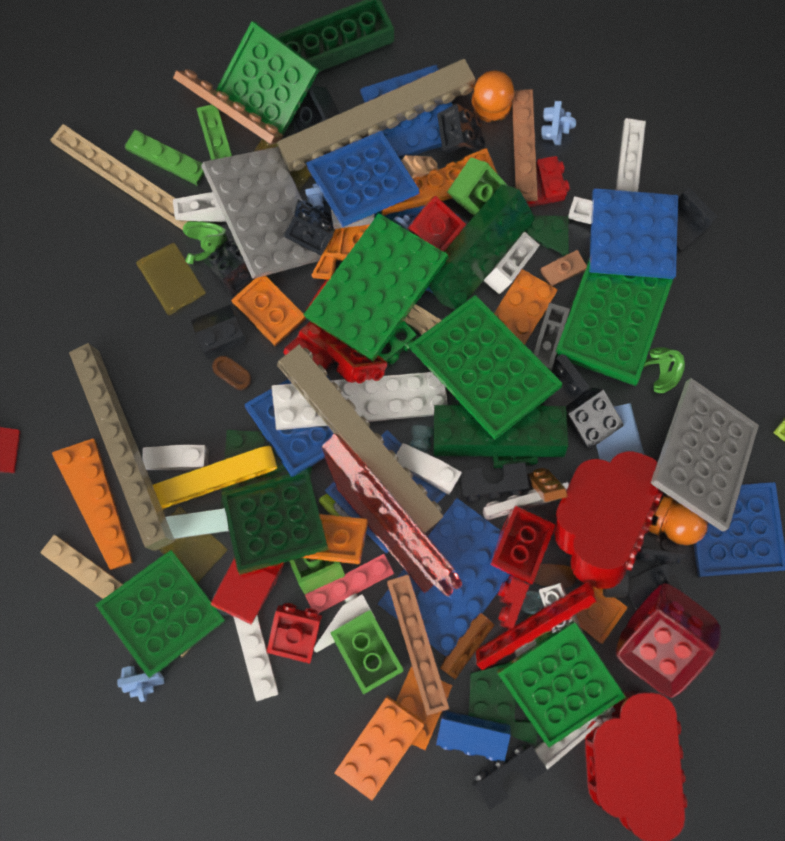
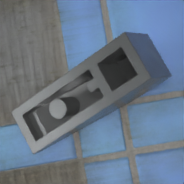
M553 303L548 304L533 353L550 370L552 369L557 353L555 351L570 310Z

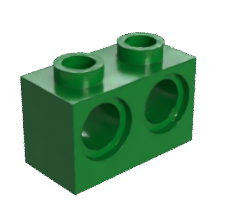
M404 320L385 345L391 351L388 354L379 353V356L389 365L394 364L400 358L399 354L404 350L408 352L410 350L409 345L416 340V333ZM398 333H404L407 338L405 340H398L395 336Z

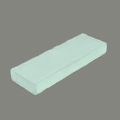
M225 509L166 517L174 539L229 531Z

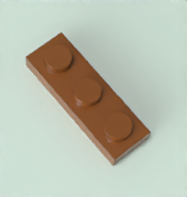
M538 468L533 473L527 474L529 483L544 502L567 497L566 488L549 469Z
M480 613L477 618L473 619L470 628L464 636L459 638L451 654L445 657L440 668L453 679H456L492 630L494 624Z

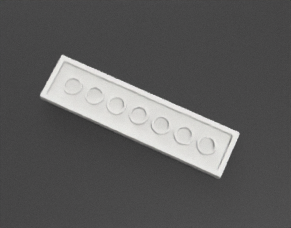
M432 372L383 376L379 381L371 379L365 380L361 384L357 382L351 383L345 379L331 380V383L334 381L342 390L341 395L353 402L357 414L360 417L364 416L368 422L434 416V405H448L445 386ZM293 384L272 385L276 430L327 426Z

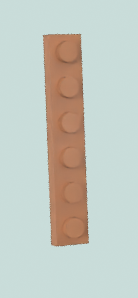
M186 69L185 71L175 72L173 77L175 80L270 144L282 140L283 135L277 132L278 129L275 126L265 124L261 121L262 118L260 116L247 112L245 106L229 100V96L226 93L216 91L212 88L213 85L205 80L201 81L193 71Z
M533 90L514 91L512 100L516 189L521 191L526 202L538 201Z
M409 574L389 580L387 584L426 714L431 715L449 709Z

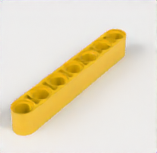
M264 446L153 484L160 505L164 509L277 469V464L272 447Z

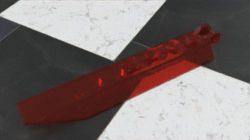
M335 433L321 447L338 491L362 519H367L368 527L424 593L435 585L445 596L453 594L452 587L455 589L462 587V580H460L456 573L452 572L455 570L454 567L364 461Z

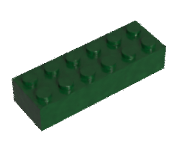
M363 0L274 36L317 67L320 72L393 43L394 27L381 0Z
M501 184L444 251L448 254L449 258L429 285V288L441 304L454 310L463 305L535 220V216L519 189Z
M434 405V456L565 457L568 448L566 406H537L495 440L463 405Z

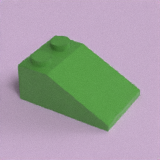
M471 157L447 193L459 205L475 216L501 184L508 185L487 162Z
M309 558L290 560L298 584L304 594L345 576L340 562Z
M371 610L330 632L363 694L404 671Z

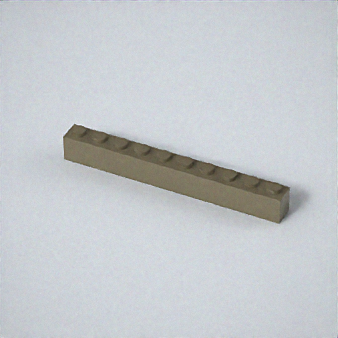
M462 59L278 141L279 152L289 172L301 170L311 160L384 129L394 128L400 122L412 120L422 112H430L436 106L442 103H450L460 95H468L474 90L476 79L465 59Z
M87 343L69 352L143 544L146 548L156 551L175 542L100 352Z
M300 345L295 347L278 361L277 366L419 535L426 533L444 517L440 513L442 511L440 506L435 501L431 502L426 496L428 494L421 484L417 485L412 479L413 474L406 467L403 468L398 463V456L392 450L388 451L383 445L385 443L383 438L378 433L374 434L369 428L370 423L364 416L360 417L357 414L353 402L350 399H345L341 395L342 390L334 381L331 383L326 377V370L320 364L318 366L312 360L313 355L311 352Z

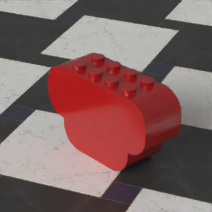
M626 451L617 454L611 462L602 459L587 460L579 465L566 490L567 497L562 498L557 508L555 540L564 552L572 555L571 568L574 575L584 583L589 582L595 588L609 589L615 587L623 580L627 569L632 570L637 552H640L645 534H648L653 516L657 512L663 495L660 489L651 484L658 463L653 458L638 452Z
M627 691L623 693L625 698L613 705L615 711L611 715L599 716L597 719L592 720L587 727L589 729L594 723H600L585 737L588 791L592 800L610 815L618 817L623 826L644 841H670L678 836L683 829L685 822L684 809L687 808V798L683 794L682 784L685 783V773L681 769L680 759H683V749L679 745L678 737L681 734V724L677 720L673 704L666 697L647 691Z

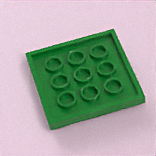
M251 21L216 91L226 93L229 96V100L242 104L247 112L257 114L262 118V122L275 126L278 129L277 132L284 135L317 76L319 69L257 22Z
M172 550L95 604L149 679L225 622Z
M574 620L497 670L498 675L548 748L625 698V695Z

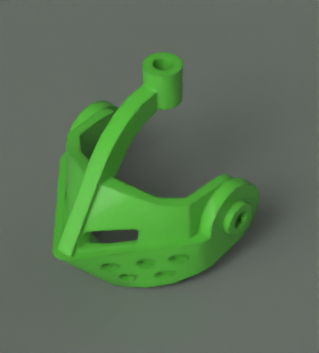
M186 222L183 226L184 234L190 238L200 240L201 247L205 251L200 254L188 253L185 262L193 264L194 261L204 260L212 252H215L227 241L226 230L220 225L211 222Z
M665 347L653 348L650 350L652 358L646 359L644 367L659 363L660 376L654 383L653 388L657 393H665L674 388L680 381L684 372V357L677 350ZM674 361L675 363L672 368V371H668L671 362Z

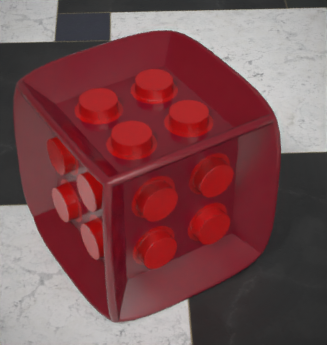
M663 583L644 601L623 629L616 647V654L621 662L633 673L659 692L673 698L679 695L710 662L719 647L721 627L718 621L702 606L677 588Z

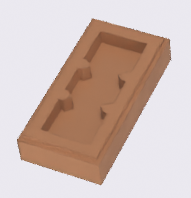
M578 250L542 267L540 271L547 284L553 287L585 271L587 265Z

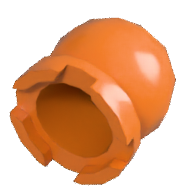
M493 70L485 72L478 78L474 86L472 107L474 114L478 115L481 120L486 122L503 120L509 114L514 97V86L511 78L506 73Z
M666 494V497H663L655 516L658 519L655 525L651 524L650 532L659 536L661 532L665 531L667 537L674 543L688 546L702 540L707 533L709 524L706 520L681 503H677L675 499Z

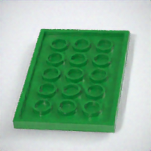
M378 213L303 315L315 325L374 362L449 258L448 254Z
M589 258L555 352L637 384L673 279L589 272Z
M476 295L409 345L412 352L495 440L559 390L563 384Z

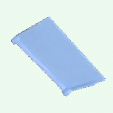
M631 403L615 406L614 409L620 417L623 427L596 445L599 459L611 462L617 454L626 451L644 454Z

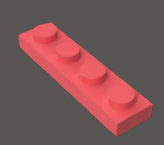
M383 554L346 573L344 577L306 594L305 597L310 607L317 610L319 614L353 594L359 593L388 578L394 572Z

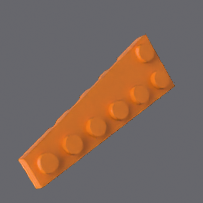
M93 438L52 452L109 569L114 570L133 563L96 440Z

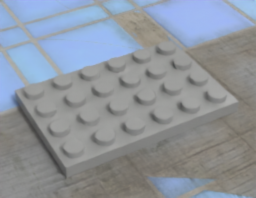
M278 147L203 162L201 167L252 279L320 260V255L283 237L294 215L296 202L298 199L301 201L302 199Z
M692 378L687 380L651 484L722 532L728 530L759 425Z

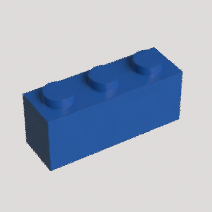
M443 710L436 745L441 746L445 750H460L471 756L476 754L486 756L487 759L492 761H505L510 739V725Z

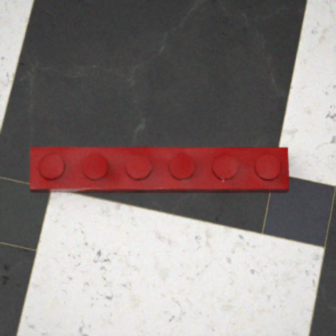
M589 582L583 584L519 623L513 629L506 631L476 650L477 665L481 670L494 665L498 660L514 653L526 643H531L536 637L551 631L556 625L569 620L581 610L589 608L596 602L593 587Z

